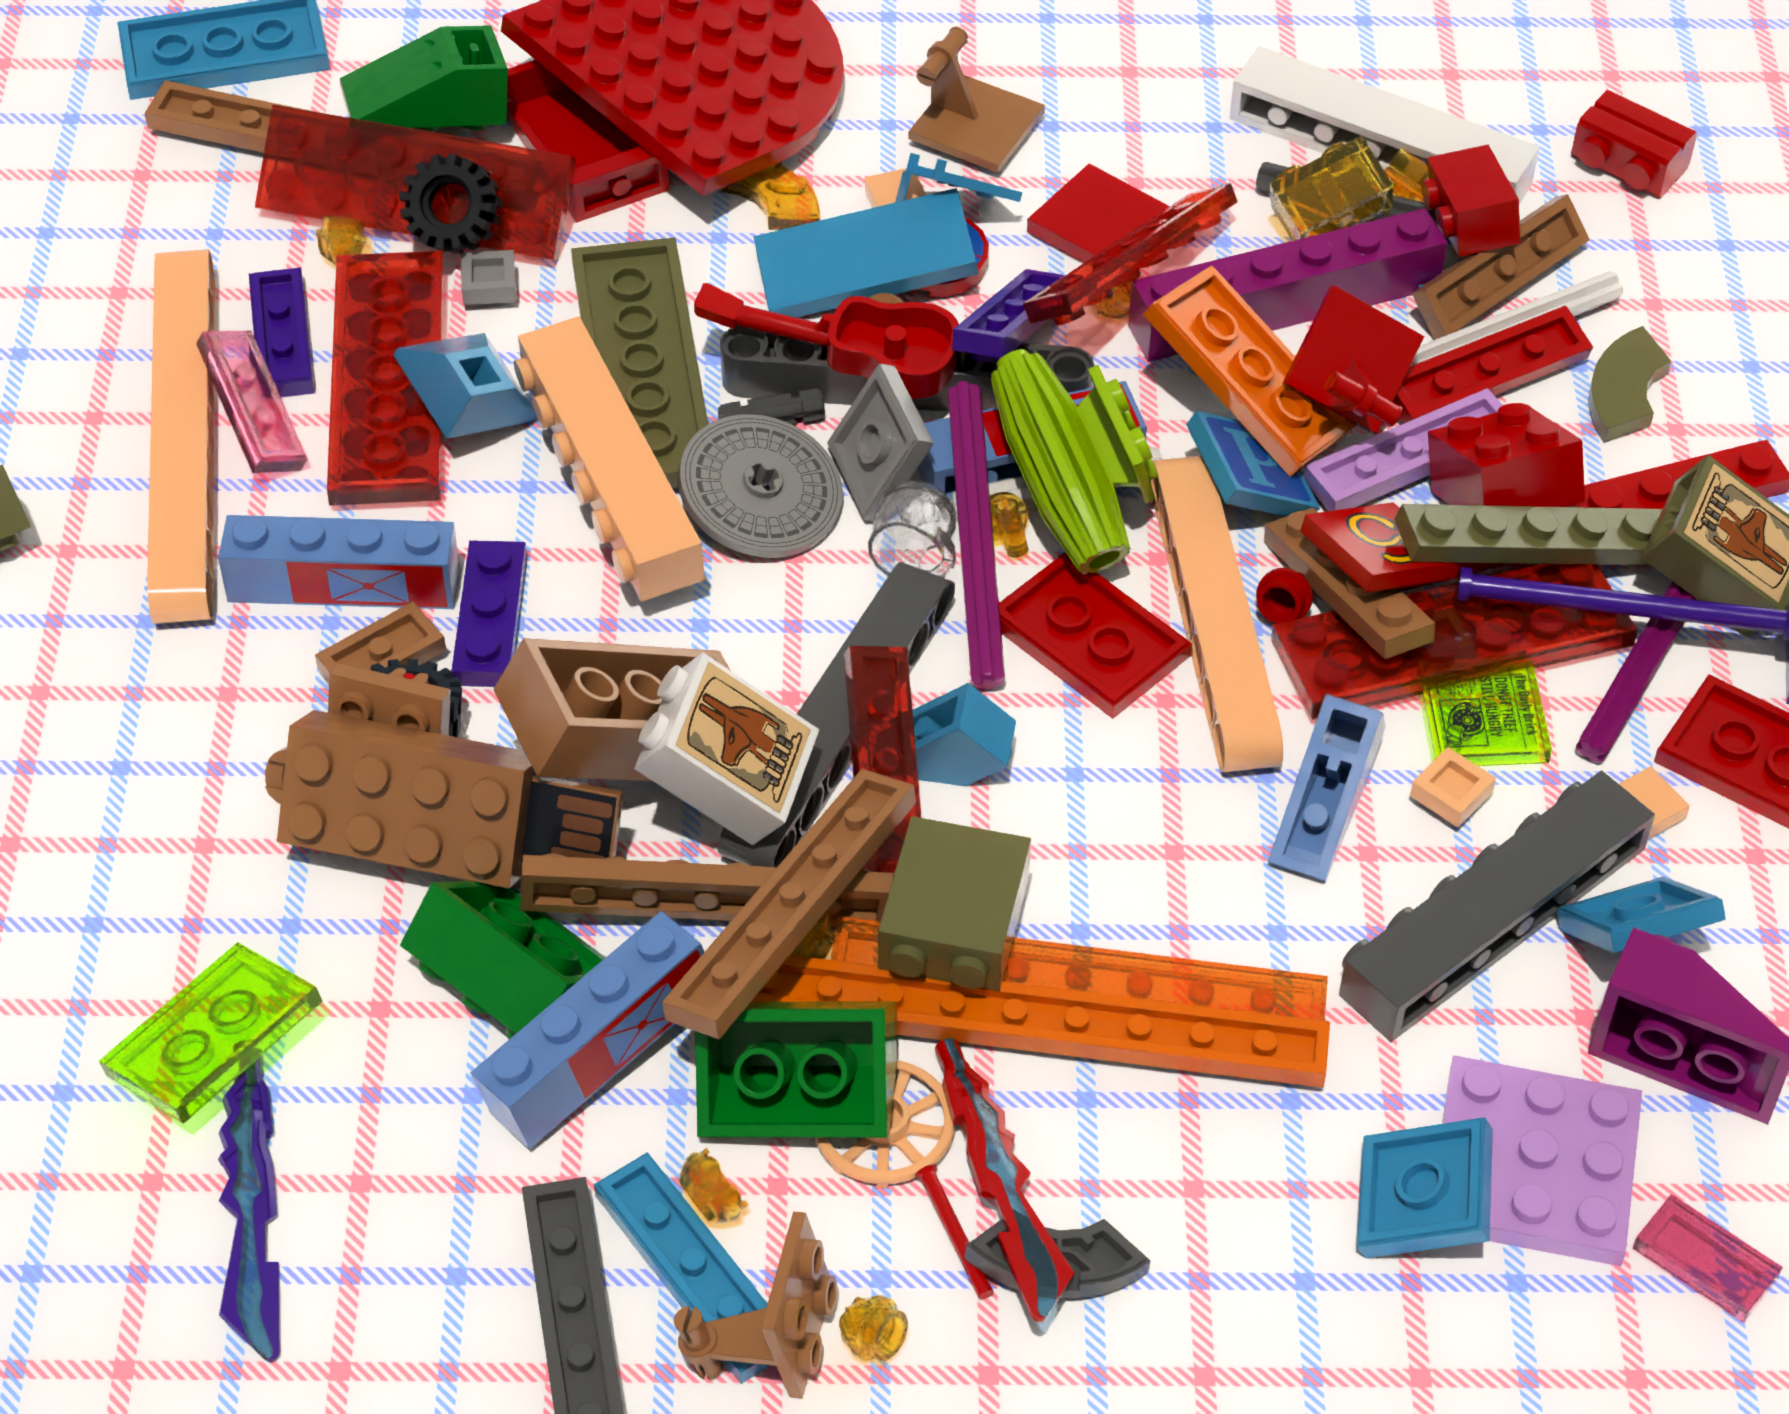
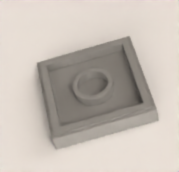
M879 363L829 438L827 444L864 520L881 522L934 442L896 367Z

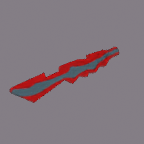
M944 1039L934 1049L943 1070L942 1087L953 1125L960 1124L965 1134L966 1155L980 1196L995 1200L1008 1232H998L997 1238L1030 1317L1036 1322H1042L1048 1317L1074 1277L1075 1272L1021 1192L1031 1172L1012 1153L1015 1134L1005 1128V1111L989 1097V1082L970 1068L956 1039Z

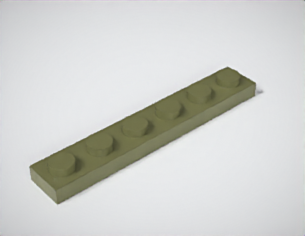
M1402 504L1394 521L1411 562L1650 565L1641 557L1662 509Z

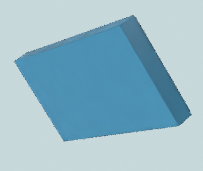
M259 0L117 22L130 100L154 97L165 80L207 89L330 70L316 0Z
M957 188L753 236L768 309L771 312L792 317H801L835 309L843 300L851 296L869 298L879 293L894 295L979 274Z

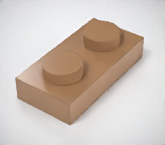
M413 601L315 654L317 669L329 682V673L338 663L371 670V665L380 663L385 668L388 667V660L398 659L400 665H408V659H418V666H421L446 652L444 635Z

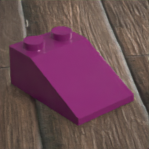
M1633 927L1608 983L1588 1054L1768 1125L1789 1072V1037L1694 950L1676 944L1668 937L1653 935Z

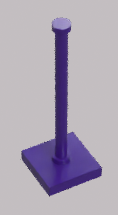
M1460 567L1456 601L1468 602L1469 597L1782 633L1783 640H1786V704L1789 705V604L1785 610L1478 575L1472 574V568Z

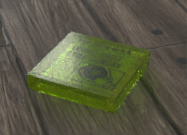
M1532 659L1418 664L1415 677L1432 762L1447 747L1453 749L1477 766L1542 764L1550 762L1552 747Z

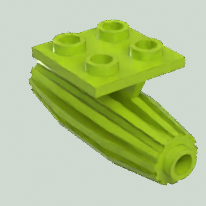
M1019 349L1004 355L997 362L998 369L991 374V382L1006 440L1039 513L1079 572L1082 574H1093L1100 570L1108 569L1115 563L1122 561L1123 557L1127 556L1131 549L1115 487H1138L1146 504L1155 500L1150 480L1159 477L1151 459L1153 456L1140 427L1135 426L1131 417L1130 407L1117 379L1106 382L1099 365L1088 369L1094 388L1077 407L1039 353L1029 354L1026 350Z

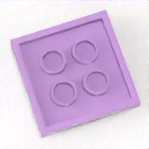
M1453 1055L1449 1070L1442 1124L1485 1117L1493 1128L1490 1241L1621 1267L1627 1246L1643 1090Z

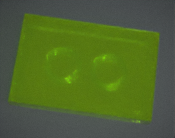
M237 942L103 1056L99 1063L107 1077L184 1124L323 1001L315 985Z

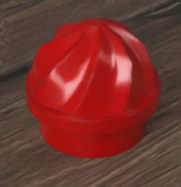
M1276 568L1267 572L1258 583L1256 590L1257 605L1261 614L1273 623L1287 624L1302 619L1312 606V587L1303 573L1290 568Z

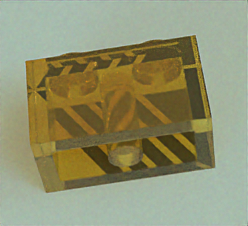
M1360 136L1348 143L1341 141L1331 145L1322 153L1321 157L1304 166L1293 165L1283 170L1275 178V181L1270 183L1271 208L1290 239L1294 241L1362 224L1392 209L1393 184L1363 136Z

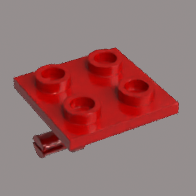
M1330 285L1282 384L1368 432L1377 434L1382 423H1385L1388 427H1393L1401 416L1402 406L1394 404L1393 400L1425 336L1341 288Z

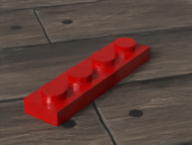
M1565 305L1410 366L1393 403L1402 406L1400 419L1404 424L1486 388L1495 396L1588 359L1594 346Z

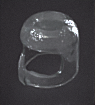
M906 481L898 483L883 495L878 505L868 540V555L874 565L887 576L899 562L922 569L920 566L922 556L928 550L937 547L942 555V561L933 569L925 571L945 578L951 568L954 569L956 562L955 545L951 540L956 530V510L949 496L939 487L925 481Z

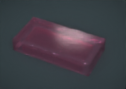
M1670 1194L1636 1236L1632 1248L1743 1323L1746 1322L1779 1279L1783 1269L1781 1265L1673 1194Z

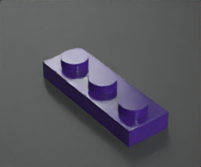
M469 540L451 669L453 672L452 678L458 677L461 681V686L495 687L516 651L527 562L526 542Z

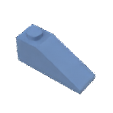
M1328 694L1325 695L1268 859V864L1326 883L1368 780L1386 727L1382 711Z

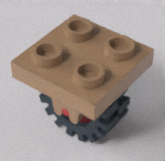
M398 659L388 660V667L385 668L380 663L371 665V670L338 663L329 673L328 713L458 737L461 726V681L458 677L452 678L453 672L448 668L437 672L438 664L428 661L424 667L418 666V659H408V665H400Z

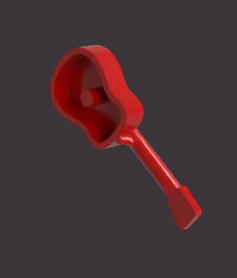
M709 283L702 284L694 302V313L696 316L732 329L740 326L827 347L828 366L838 373L869 379L879 363L895 366L911 399L928 398L938 394L947 386L956 370L958 351L952 350L953 329L959 323L951 312L935 304L925 302L882 303L864 296H851L841 302L834 314H823L819 322H813L746 306L743 300Z

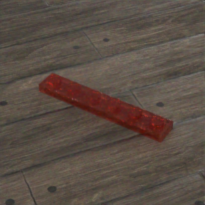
M1227 183L1189 193L1024 302L1023 306L1030 324L1053 319L1054 325L1058 326L1085 315L1084 306L1093 305L1114 295L1112 287L1121 286L1142 276L1140 268H1146L1169 258L1167 250L1184 246L1196 239L1194 232L1219 224L1222 221L1220 214L1238 202L1232 184Z

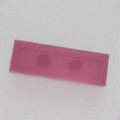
M203 331L196 345L251 472L301 471L308 458L252 331Z

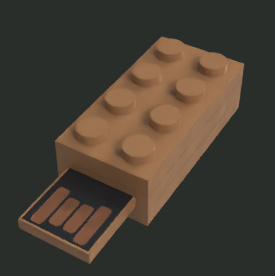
M313 710L289 726L287 746L275 752L268 759L264 771L266 783L264 787L268 795L281 804L277 842L504 888H511L522 877L523 855L542 856L554 853L566 857L599 859L616 856L624 792L557 778L537 777L524 750Z

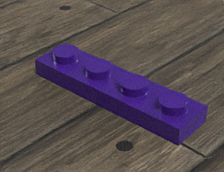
M1025 269L953 329L952 350L970 353V357L976 361L998 362L1001 357L1014 351L1074 298L1076 277Z

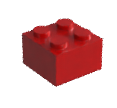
M1506 404L1501 406L1496 413L1478 418L1470 416L1458 417L1451 420L1448 426L1428 431L1431 491L1449 505L1569 507L1585 502L1582 439L1534 410L1528 404Z

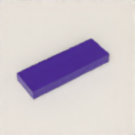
M302 268L248 273L260 400L315 394Z

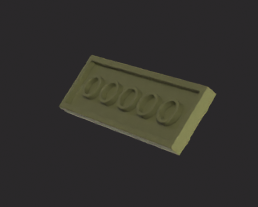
M676 237L571 248L580 318L672 488L678 487V469L687 444L699 430L708 425Z

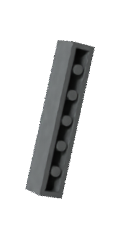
M1603 770L1583 784L1574 782L1563 791L1554 806L1541 815L1538 812L1529 815L1518 826L1514 835L1500 846L1493 843L1482 850L1469 869L1458 877L1449 875L1441 880L1431 892L1430 897L1415 909L1406 907L1399 911L1389 922L1386 930L1373 940L1363 939L1357 942L1343 958V973L1338 995L1390 1043L1555 919L1557 917L1556 910L1560 909L1561 906L1577 902L1643 852L1655 814Z

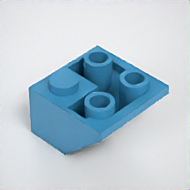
M486 333L400 347L394 353L397 362L446 439L534 422L536 419L533 406Z

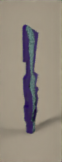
M243 1045L235 1050L234 1084L222 1099L228 1118L218 1133L224 1148L218 1161L229 1177L218 1201L237 1218L219 1316L264 1360L273 1362L278 1358L280 1352L279 1262H266L265 1224L274 1220L277 1215L273 1163L266 1146V1138H271L273 1126L268 1087L261 1076L260 1049L253 1045Z

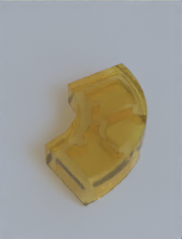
M782 162L720 189L721 193L739 195L755 203L766 216L768 230H782L820 220V207L814 189L804 176L798 177L794 172L783 166Z

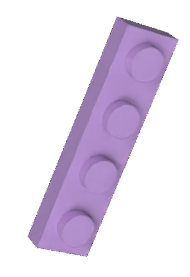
M1486 388L1305 465L1304 478L1312 492L1328 511L1357 507L1430 475L1428 431L1448 426L1451 420L1458 417L1470 416L1478 418L1496 413L1503 405Z

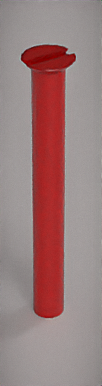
M927 1165L916 1172V1179L922 1181L978 1298L981 1300L986 1299L994 1291L986 1275L964 1258L966 1246L970 1242L936 1175L937 1165Z

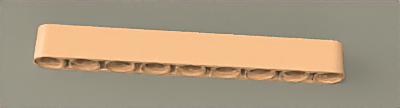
M210 249L156 253L154 259L147 573L148 603L153 624L212 620L215 278Z

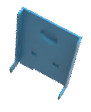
M910 152L906 171L903 170L895 202L906 199L911 175L934 180L939 184H948V186L972 190L976 192L977 196L988 199L999 197L1020 202L1023 192L945 172L947 164L945 160L937 159L935 169L919 166L920 155Z

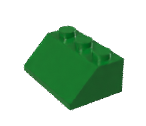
M474 881L432 882L399 946L418 959L417 966L422 972L434 979L447 981L462 993L461 1000L465 1005L481 1014L491 1015L507 1027L505 1032L509 1038H512L606 958L546 912L520 911L521 894L512 887L504 888Z
M896 1001L750 1002L719 1040L695 1031L697 1137L887 1138L889 1136L897 1068Z

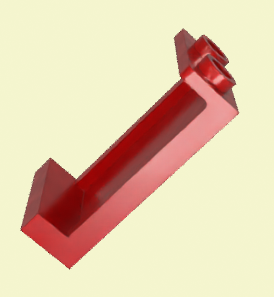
M533 60L508 69L506 119L531 156L547 159L548 176L546 179L576 223L669 191V171L664 164L539 62Z

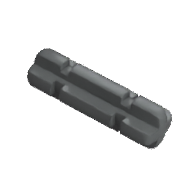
M818 388L798 390V396L791 397V393L787 392L747 399V405L741 406L740 401L721 404L718 407V420L733 415L754 414L780 419L792 425L796 424L795 419L802 418L803 423L821 420L825 415L824 399Z

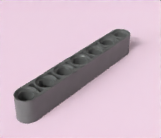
M736 326L735 329H728L720 339L722 386L733 396L759 398L790 392L791 397L798 396V390L818 388L821 391L824 403L852 405L868 381L867 378L861 376L846 375L832 370L828 366L827 347L740 326ZM1022 343L1015 349H1024L1029 354L1039 353L1068 393L1093 387L1088 369L1094 367V361L1090 354L1081 348ZM958 351L956 370L947 386L934 396L912 399L918 410L949 412V388L956 386L960 381H967L968 384H977L981 389L983 410L998 408L991 382V374L998 369L997 362L976 361L970 357V353Z
M904 562L896 564L797 713L798 716L818 728L819 732L785 824L754 845H751L723 827L718 843L719 855L750 866L778 867L810 830L944 622L954 598L955 583L953 581Z

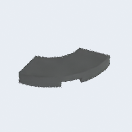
M1014 1212L1023 1243L1025 1259L1029 1262L1036 1275L1037 1295L1057 1298L1056 1277L1053 1267L1027 1219ZM1001 1219L967 1244L964 1258L989 1277L1019 1290L997 1238L998 1232H1008L1003 1219ZM1105 1219L1081 1229L1056 1230L1045 1227L1075 1272L1074 1277L1060 1298H1083L1107 1294L1136 1282L1148 1273L1151 1260Z

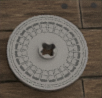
M741 414L713 421L699 430L689 441L683 452L678 469L680 496L693 521L715 541L746 555L781 558L800 554L813 548L830 533L842 506L843 488L841 478L834 461L827 451L805 431L773 417ZM752 480H755L758 485L753 486L751 484ZM769 485L770 490L766 491L763 486Z

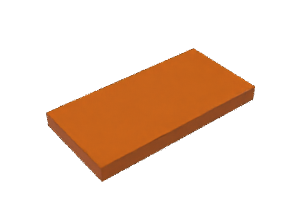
M1212 265L1153 302L1143 313V316L1289 477H1292L1304 468L1305 465L1311 463L1357 426L1282 384L1295 358L1294 354Z

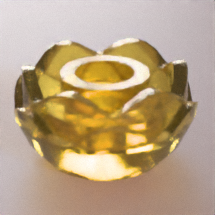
M707 1147L699 1153H691L685 1159L678 1179L683 1189L709 1223H728L737 1220L741 1216V1211L749 1205L746 1200L741 1201V1192L736 1185L729 1183L721 1172L718 1160L708 1156L710 1151Z

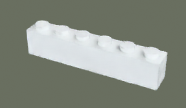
M1258 46L1233 81L1230 120L1353 165L1362 161L1367 170L1421 189V181L1428 179L1427 157L1489 144L1519 198V205L1533 184L1540 149L1539 145L1265 47Z

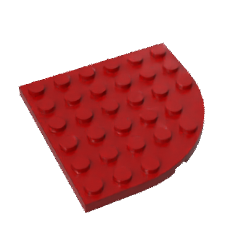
M540 0L502 16L501 32L702 196L797 154L818 137L819 128L826 120H831L839 101L844 74L842 50L831 23L813 0Z

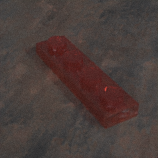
M849 646L844 654L853 778L861 769H865L914 785L916 804L862 868L872 872L893 873L894 877L911 816L921 818L907 647Z

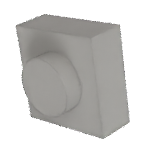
M514 250L461 253L463 305L516 302Z

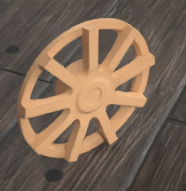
M897 1060L896 1070H900L894 1086L889 1136L887 1138H860L842 1156L834 1149L828 1138H814L820 1152L832 1165L833 1170L840 1176L845 1174L862 1182L877 1184V1188H888V1184L902 1183L917 1178L915 1174L918 1170L927 1165H936L940 1162L948 1151L951 1142L953 1143L955 1125L952 1123L941 1083L920 1067ZM914 1075L925 1082L933 1092L907 1105L902 1096L911 1076ZM940 1104L944 1113L943 1126L920 1124L911 1120V1118ZM911 1135L939 1141L932 1151L924 1157L907 1140V1136ZM891 1146L897 1147L912 1165L888 1170L889 1148ZM869 1147H877V1170L867 1169L854 1164Z

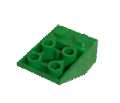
M492 25L441 26L340 78V88L352 129H361L367 133L377 134L387 132L390 128H413L421 132H433L441 127L463 126L470 130H485L492 125H506L508 68Z

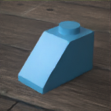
M966 683L886 722L883 728L875 770L885 776L958 786L970 785L1008 767L1012 754L1011 747L1016 720L971 684Z

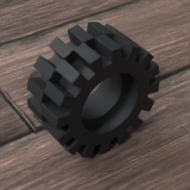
M437 154L430 156L431 162L429 163L419 162L414 166L418 170L416 175L408 174L404 180L405 183L409 184L407 192L400 191L399 197L400 201L405 202V209H400L402 219L409 222V225L406 226L408 231L412 235L419 238L418 241L445 253L446 251L454 254L464 253L463 249L473 251L480 247L478 242L481 239L488 241L493 236V233L489 231L492 224L499 226L501 217L496 215L497 208H503L502 198L496 195V191L500 190L496 181L489 177L490 173L475 162L455 154H447V157ZM448 184L461 185L466 190L470 202L465 217L454 224H443L437 219L433 211V200L436 193Z

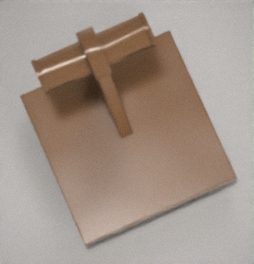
M955 26L949 30V33L942 41H935L927 50V60L916 71L918 73L916 74L918 81L925 86H931V104L908 131V139L999 173L1045 113V104L964 75L958 61V53L968 43L969 40L967 39L969 36L964 29Z
M793 1211L766 1308L705 1323L701 1311L696 1307H693L692 1313L690 1307L687 1306L681 1308L675 1314L674 1325L680 1333L678 1347L683 1358L687 1362L694 1364L695 1371L700 1378L704 1379L705 1373L708 1380L716 1378L723 1370L722 1360L777 1366L789 1397L803 1398L808 1375L815 1374L820 1366L822 1357L820 1330L824 1315H832L837 1301L836 1277L829 1274L824 1261L823 1243L821 1240H816L806 1212Z

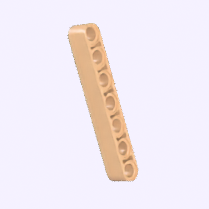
M1202 456L1152 460L1159 476L1150 480L1155 496L1153 505L1186 638L1192 643L1191 658L1219 769L1223 773L1282 766L1283 738L1281 726L1219 491Z

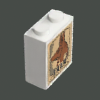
M703 652L683 668L678 665L674 666L666 674L658 688L657 696L662 698L658 711L649 718L640 732L638 742L643 745L634 769L751 845H754L785 824L819 729Z

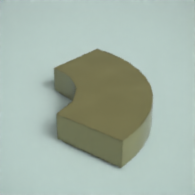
M1644 326L1633 329L1615 340L1603 352L1595 366L1588 402L1592 421L1604 442L1651 426L1654 411L1647 399V391L1653 382L1669 373L1671 359Z

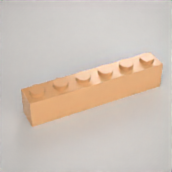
M580 316L518 335L521 358L514 360L513 364L519 385L523 392L531 390L535 397L532 398L538 422L543 429L551 427L554 433L552 435V443L561 466L570 464L573 470L571 473L572 483L582 505L591 504L594 510L591 512L596 534L602 544L611 543L614 549L612 551V559L620 581L623 584L631 582L641 602L704 581L702 543Z

